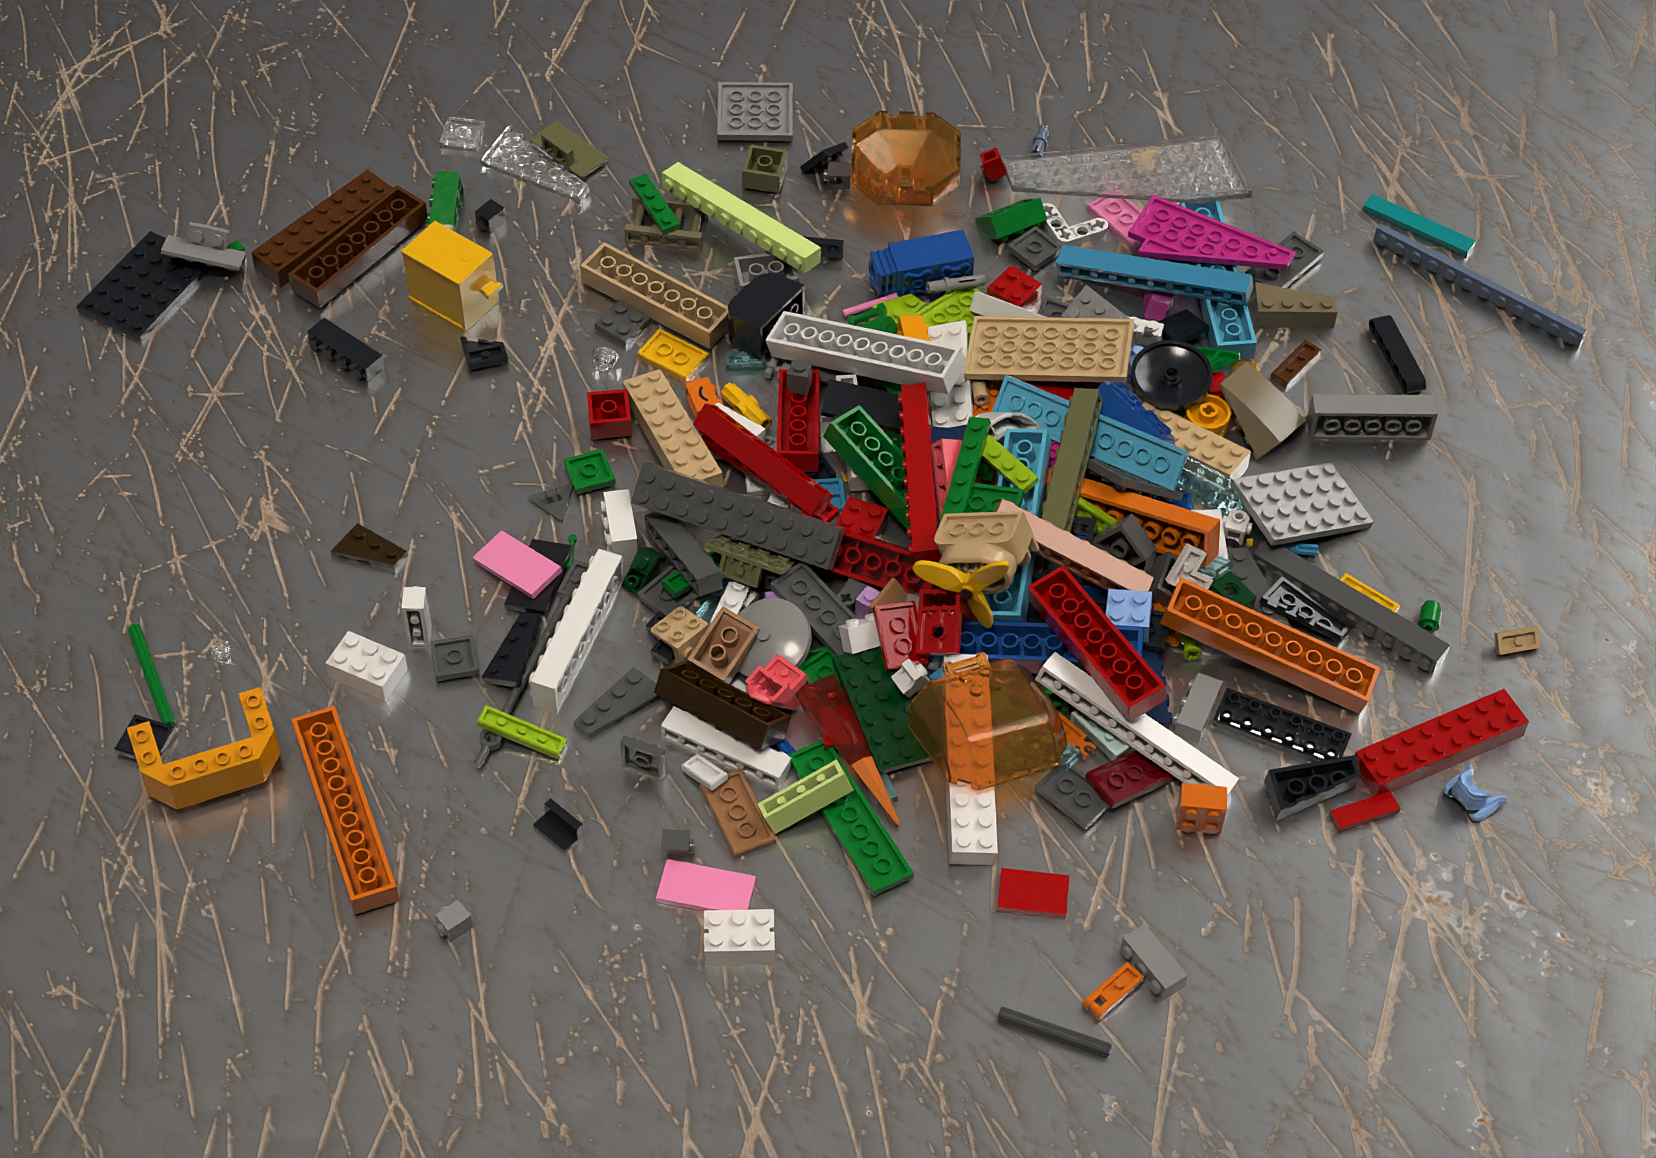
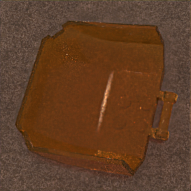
M981 652L977 653L975 657L954 663L950 661L943 663L942 669L946 676L931 680L909 703V729L946 780L956 785L960 781L971 784V789L980 791L1058 767L1063 751L1065 752L1067 747L1065 730L1052 700L1028 669L1011 658L989 663L986 654ZM975 665H979V667H975V668H972V669H968V670H965V671H962V672H958V673L955 672V671L962 670V669H965V668H968V667H972V666H975Z

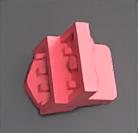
M777 654L765 668L759 665L745 680L748 684L745 689L752 699L766 705L795 710L800 706V703L794 695L808 681L809 677Z

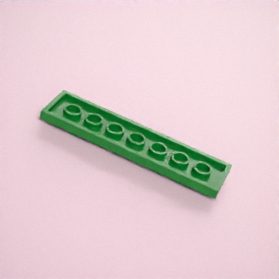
M822 739L788 754L791 757V766L800 780L835 760L838 761L854 790L819 809L873 896L914 878V872L834 748L824 749Z

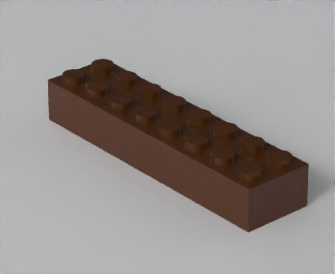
M367 169L253 250L251 255L254 268L278 287H283L290 282L288 274L386 195L393 187Z
M395 186L288 274L291 290L318 308H321L427 220L426 202L400 186Z

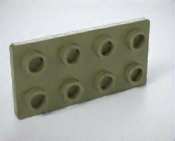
M557 120L530 138V142L580 179L585 178L608 161L607 155Z
M720 534L704 543L703 547L722 554L719 567L722 569L724 577L755 588L760 586L764 569L782 575L794 567L796 563L790 560L789 556L772 554L768 549L755 548L750 543L744 541L737 542L732 540V537Z

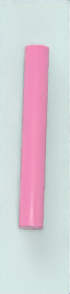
M893 293L843 309L841 311L842 316L845 318L869 310L875 304L898 298V295Z

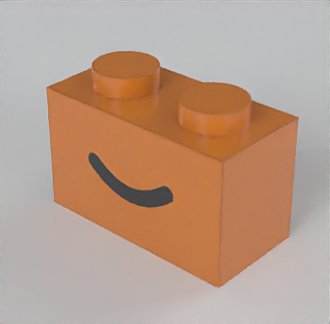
M708 377L685 382V396L695 420L705 403L712 405L716 403L722 404L721 399H717L715 384H711Z

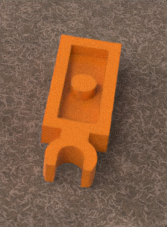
M1056 709L1040 722V727L1069 752L1073 753L1077 750L1080 758L1086 761L1088 759V753L1085 750H1089L1093 754L1096 753V746L1091 742H1086L1088 736Z

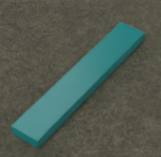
M1371 194L1363 205L1362 210L1467 257L1475 245L1476 240L1374 194Z

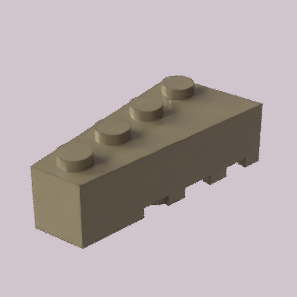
M1255 282L1252 295L1255 327L1334 328L1338 314L1336 297Z

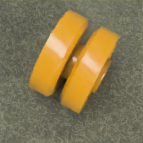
M1207 394L1201 402L1186 409L1184 419L1225 438L1231 411L1225 400L1218 396Z

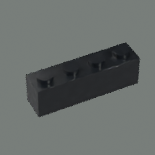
M324 317L307 331L308 343L314 350H319L328 359H333L342 368L353 372L359 379L362 378L369 382L385 369L382 354Z

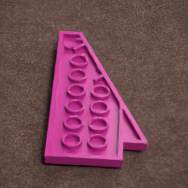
M1155 195L1152 196L1128 231L1129 238L1143 243L1138 250L1137 256L1287 270L1296 253Z

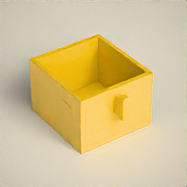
M437 221L432 222L401 250L408 284V299L462 331L467 332L499 302L498 292L503 288V284L496 281L493 253Z

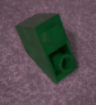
M651 547L638 548L622 586L637 594L660 574L667 557Z

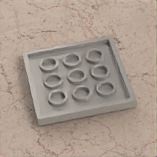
M718 82L717 140L792 141L793 83Z

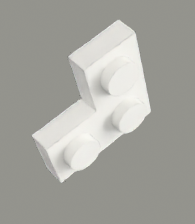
M1186 543L1165 579L1167 583L1176 586L1181 577L1208 590L1213 579L1197 571L1207 554L1203 550Z

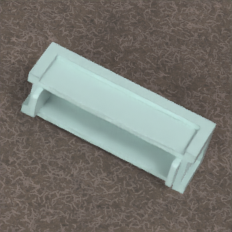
M1078 709L1071 712L1070 721L1084 732L1112 761L1131 753L1132 747L1090 717Z

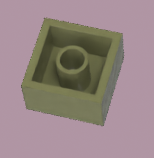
M750 144L742 170V187L780 193L787 169V150Z

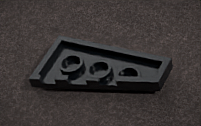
M1283 576L1259 601V603L1338 642L1352 627L1348 622Z

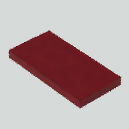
M1137 750L1088 771L1085 776L1111 809L1178 779Z

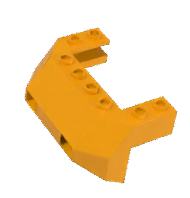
M261 687L239 693L238 695L251 734L250 738L170 763H162L149 721L128 727L127 731L148 796L176 810H180L265 783L280 756V750Z

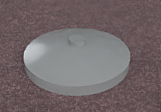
M766 598L748 605L738 614L760 628L738 670L742 675L748 678L759 665L765 668L777 654L797 668L801 666L810 650L812 634L808 619L796 605L784 599Z

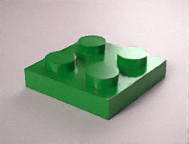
M603 449L563 459L576 495L616 484L614 474Z

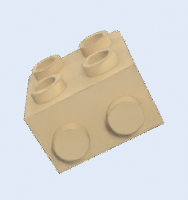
M680 606L651 628V633L673 648L676 663L688 662V657L708 629L709 623Z

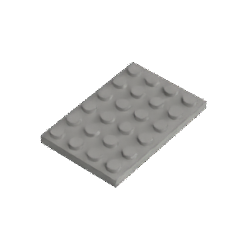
M1332 463L1232 479L1230 486L1271 546L1371 528L1374 523Z

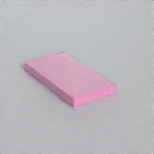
M1116 188L1087 204V210L1096 218L1105 219L1108 222V229L1138 254V250L1143 243L1129 238L1128 231L1141 214V209Z
M502 530L472 557L476 564L532 599L562 572L561 566Z
M667 859L657 892L656 902L700 911L748 910L756 876Z

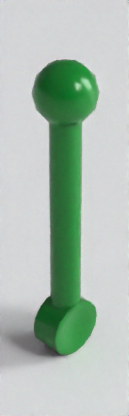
M574 534L568 537L573 548L566 564V569L568 570L573 561L574 543L577 542V536Z

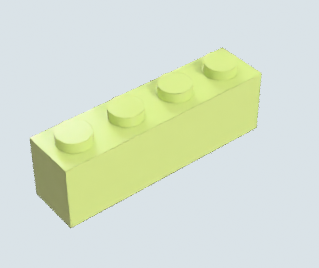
M835 760L758 803V806L768 825L776 834L854 789L840 764Z

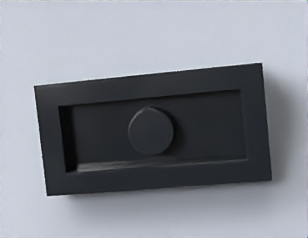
M550 798L544 803L545 814L533 826L534 829L560 850L567 852L584 836L583 824Z

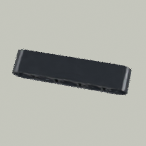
M1386 315L1370 319V332L1403 394L1424 391L1426 389L1425 377L1392 316Z

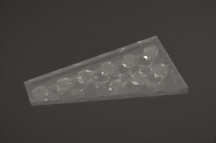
M510 124L480 160L481 166L577 203H581L590 192L589 185L576 175L567 172L563 165H558L554 162V159L536 144L527 141L525 136L514 131V127Z

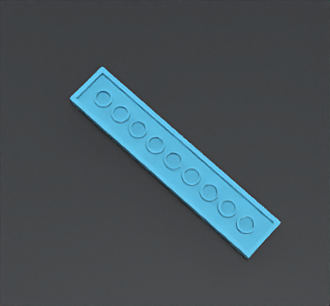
M1005 375L992 412L1026 414L1034 419L1041 429H1048L1052 440L1061 443L1060 434L1065 428V414L1069 413L1070 408L1068 400ZM1100 414L1090 456L1175 491L1190 451Z

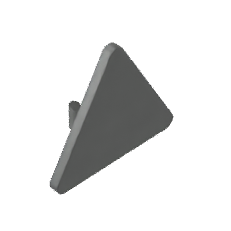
M571 484L533 494L529 496V501L558 521L563 522L573 487Z

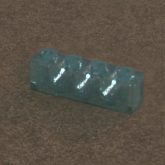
M1187 457L1176 486L1178 489L1228 514L1231 508L1249 513L1230 486L1231 478Z

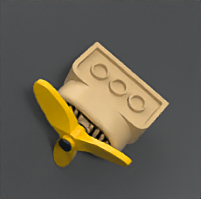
M1023 511L944 514L934 537V541L941 553L939 563L925 560L917 561L913 566V571L917 576L945 590L959 592L963 599H967L978 621L984 627L991 628L993 615L984 594H997L1007 590L1012 582L1017 566L1027 565L1031 559L1029 551H1039V546Z

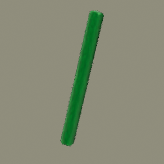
M131 624L128 628V633L161 722L173 726L176 721L139 624Z

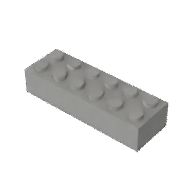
M1312 394L1306 419L1309 439L1431 440L1438 411L1435 395Z

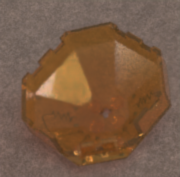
M879 111L852 129L851 185L877 205L933 206L960 187L961 132L934 112H926V116H915V112L899 111V115H888V111ZM901 179H908V183H901Z

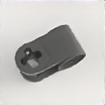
M850 578L837 597L855 614L856 598L867 585L854 578Z

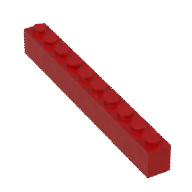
M926 382L902 385L901 394H898L899 406L903 408V410L899 411L900 422L904 423V426L900 427L901 438L905 439V443H901L903 456L906 455V459H903L902 462L904 472H907V476H904L905 489H908V493H905L906 505H909V510H906L907 522L911 523V527H907L908 539H912V544H908L909 555L914 557L915 563L921 560L939 562L941 553L934 541L939 524L931 451L932 433Z

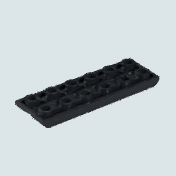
M1230 688L1226 689L1212 720V723L1217 728L1309 762L1343 757L1352 735L1350 732Z

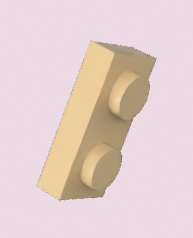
M1535 625L1494 633L1496 654L1499 655L1540 648L1539 631Z

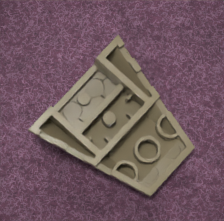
M1244 362L1219 384L1229 408L1235 412V420L1238 426L1241 425L1246 435L1244 439L1247 445L1250 444L1255 460L1281 443L1307 419V413L1247 362Z

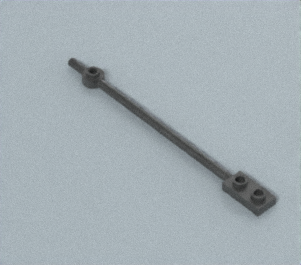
M578 560L573 561L557 591L558 597L562 599L526 664L525 674L521 675V687L513 688L501 710L502 712L510 714L549 638L552 636L557 622L560 621L566 605L572 601L574 589L580 586L581 576L583 572H587L589 564ZM486 729L480 733V744L482 747L473 762L475 767L481 768L489 751L496 750L502 745V736Z

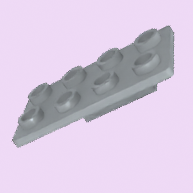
M191 221L188 227L187 239L168 235L161 248V254H165L167 257L184 258L188 262H202L211 267L220 266L229 271L240 270L246 252L227 248L229 230Z

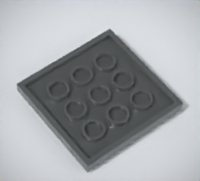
M1089 455L1086 470L1090 469L1089 473L1095 476H1102L1101 479L1112 484L1114 482V487L1126 490V488H1130V491L1141 494L1143 491L1147 496L1156 498L1158 495L1160 496L1159 498L1171 502L1172 499L1181 501L1184 493L1176 489L1175 491L1169 490Z

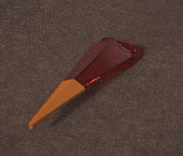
M831 674L802 686L795 696L803 711L844 757L894 825L898 827L899 820L847 694L840 686L835 675Z

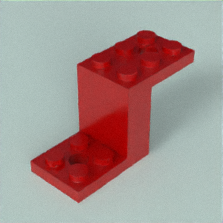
M941 587L939 589H922L919 591L917 655H960L962 620L978 621V619L972 612L967 599H963L959 592L945 590ZM942 627L944 630L943 635L935 638V630Z

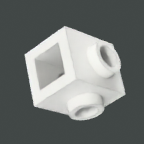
M1231 508L1229 515H1224L1223 517L1225 538L1235 539L1242 545L1245 535H1250L1253 523L1249 522L1251 515L1242 510Z

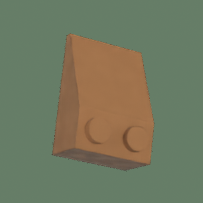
M722 606L687 661L730 684L760 628Z

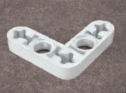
M1043 204L1048 220L1042 223L1053 240L1061 246H1075L1107 234L1108 222L1103 218H1095L1069 227L1053 204ZM1056 223L1061 225V227L1055 228L1051 225ZM1078 231H1084V232H1086L1087 234H1086V235H1080V234H1078L1077 232H1078Z

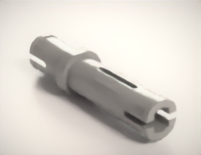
M985 274L950 279L945 277L943 280L927 282L926 290L928 294L943 291L950 293L951 290L986 285Z

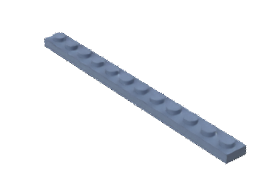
M1381 223L1377 226L1373 241L1578 348L1583 343L1586 329Z

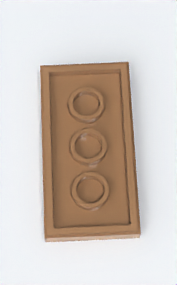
M741 769L727 774L728 780L712 791L700 784V790L734 859L776 844V838L765 820Z

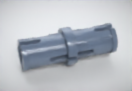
M1040 125L1038 133L1033 139L1030 156L1034 159L1037 153V159L1041 158L1043 149L1048 144L1047 138L1051 129L1047 125L1044 130V125Z

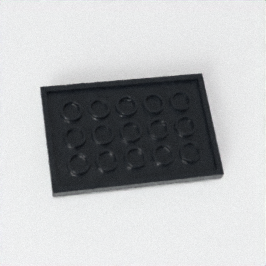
M150 231L77 305V310L142 342L212 267L202 262H188L184 258H170L165 254H161V248L166 238Z

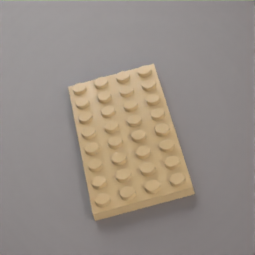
M974 316L964 378L1004 380L1005 375H1009L1023 381H1114L1127 383L1135 325L1134 319Z

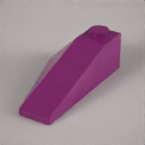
M1151 258L1155 260L1188 264V261ZM1144 289V319L1157 322L1166 318L1176 294Z

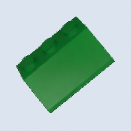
M1041 197L1023 199L975 218L988 238L997 239L998 242L1008 239L1009 234H1021L1025 232V228L1039 227L1042 225L1041 222L1048 220Z

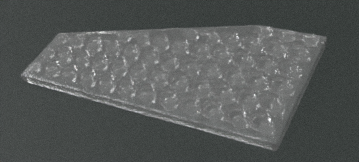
M1223 133L1001 156L1012 192L1149 201L1155 195L1170 202L1199 204L1213 201L1224 202L1232 199L1242 200L1252 197V190Z

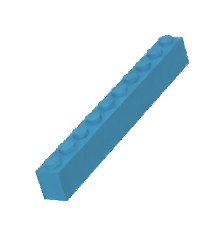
M1063 245L1056 260L1057 273L1060 276L1246 306L1253 290L1251 274L1079 248L1076 246Z

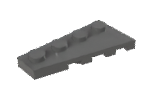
M633 667L574 720V727L589 738H592L613 726L615 721L629 717L633 711L650 705V702L656 698L660 699L661 696L654 693L656 683Z

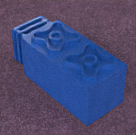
M964 230L951 231L888 243L887 249L877 250L876 252L871 251L868 264L869 275L878 297L897 293L898 297L908 294L918 295L927 293V282L943 280L945 277L950 279L972 276L975 257Z
M1103 381L1097 388L1103 400L1100 414L1176 445L1173 442L1175 437L1171 434L1172 430L1153 411L1146 410L1142 406L1143 402L1122 382Z

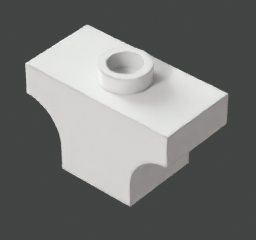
M909 658L902 663L899 671L891 676L902 693L907 697H911L917 691L926 689L932 684L924 666L921 663L917 665Z

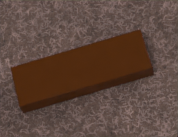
M1304 340L1271 373L1270 379L1287 388L1321 354V349Z

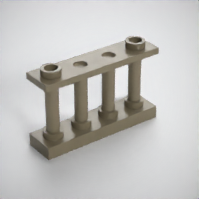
M637 196L632 197V208L636 216L633 225H625V243L702 252L703 235L699 232L701 220L709 221L707 214L687 202L665 200L680 224L682 218L693 219L691 231L676 230L663 235L655 222L653 227L641 226L643 216L648 214Z

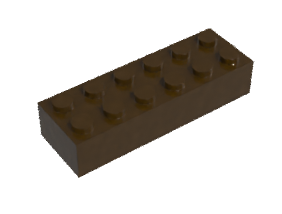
M686 661L660 669L654 693L661 696L664 701L672 702L678 705L681 710L697 715L698 719L714 724L715 728L731 733L734 738L748 742L755 749H764L785 739L791 719L790 715L752 699L748 693Z

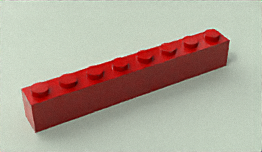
M704 404L693 423L699 429L698 432L701 435L710 437L715 446L727 450L728 456L741 461L745 469L754 471L759 480L772 485L771 489L785 495L789 503L795 506L798 505L803 514L811 517L822 516L833 498V494L718 406Z

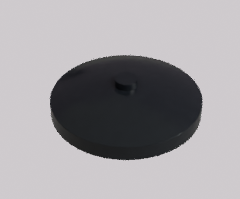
M1163 340L1144 347L1134 358L1131 367V383L1137 395L1146 403L1164 410H1183L1195 406L1207 396L1212 385L1213 370L1208 358L1195 346L1182 341Z

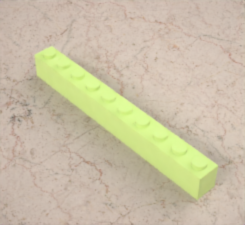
M677 162L662 172V188L689 203L805 274L820 263L821 247L681 163Z

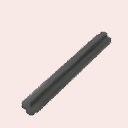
M1001 1007L999 1010L998 1019L1006 1023L1108 1057L1111 1052V1043L1006 1007Z

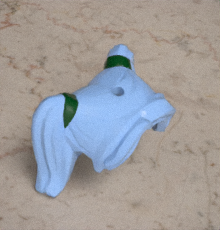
M1469 764L1466 765L1462 773L1455 776L1445 785L1443 792L1460 801L1467 809L1473 821H1480L1492 814L1501 805L1507 804V798L1501 795L1490 797V792L1478 790L1476 785L1470 780L1474 775L1472 765Z

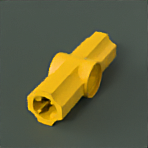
M729 382L724 385L720 395L733 407V411L761 425L767 431L772 424V419L760 408L756 398L752 395L747 396L734 383L731 384Z

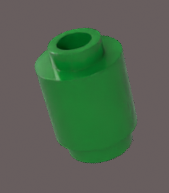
M1428 600L1421 606L1418 626L1429 633L1437 631L1440 627L1442 616L1440 603Z

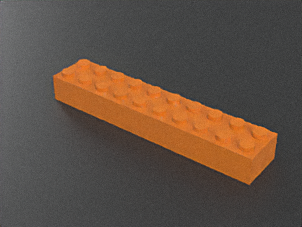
M1048 467L1043 502L1047 499V485L1052 480V468ZM1084 478L1080 497L1106 512L1107 515L1114 517L1117 521L1133 514L1156 546L1155 552L1162 554L1171 552L1179 557L1184 546L1188 543L1207 554L1200 565L1206 568L1218 556L1221 519Z
M1181 577L1160 621V624L1358 714L1362 712L1368 703L1380 671V667Z
M335 706L292 718L299 748L354 915L399 901L397 887Z

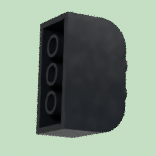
M775 273L759 275L748 285H745L743 290L735 295L728 304L730 344L741 351L761 359L769 351L766 338L783 311L805 315V285Z

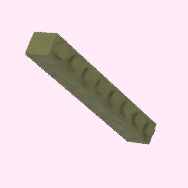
M1075 388L1073 396L1069 398L1070 409L1069 413L1065 414V428L1060 434L1061 444L1060 448L1056 450V464L1051 469L1052 480L1047 485V499L1042 504V519L1071 532L1103 403L1099 389Z

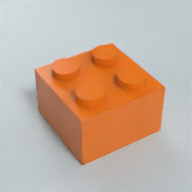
M1182 783L1177 803L1176 830L1221 834L1227 811V787Z

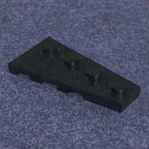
M523 612L519 614L482 675L485 683L521 687V675L525 674L527 668L525 663L527 657H530L532 652L531 644L536 639L542 621L538 614Z

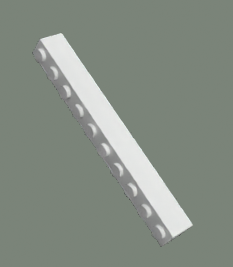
M1054 652L1035 678L1040 684L1183 783L1227 787L1228 795L1238 781V777L1145 713L1129 722L1091 676L1058 653Z

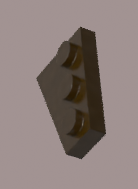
M357 523L331 550V555L334 557H339L340 555L349 557L350 560L356 562L363 560L370 562L374 566L396 570L408 557V552Z

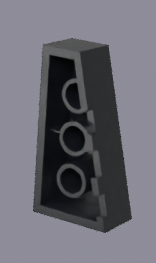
M1355 755L1271 769L1268 770L1264 783L1275 819L1278 821L1355 787L1361 774Z

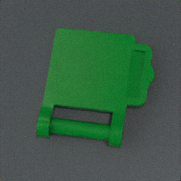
M880 303L877 305V308L857 316L851 315L847 317L849 325L857 326L858 323L879 315V318L861 324L858 327L892 334L897 333L895 321L891 316H887V309L884 303Z

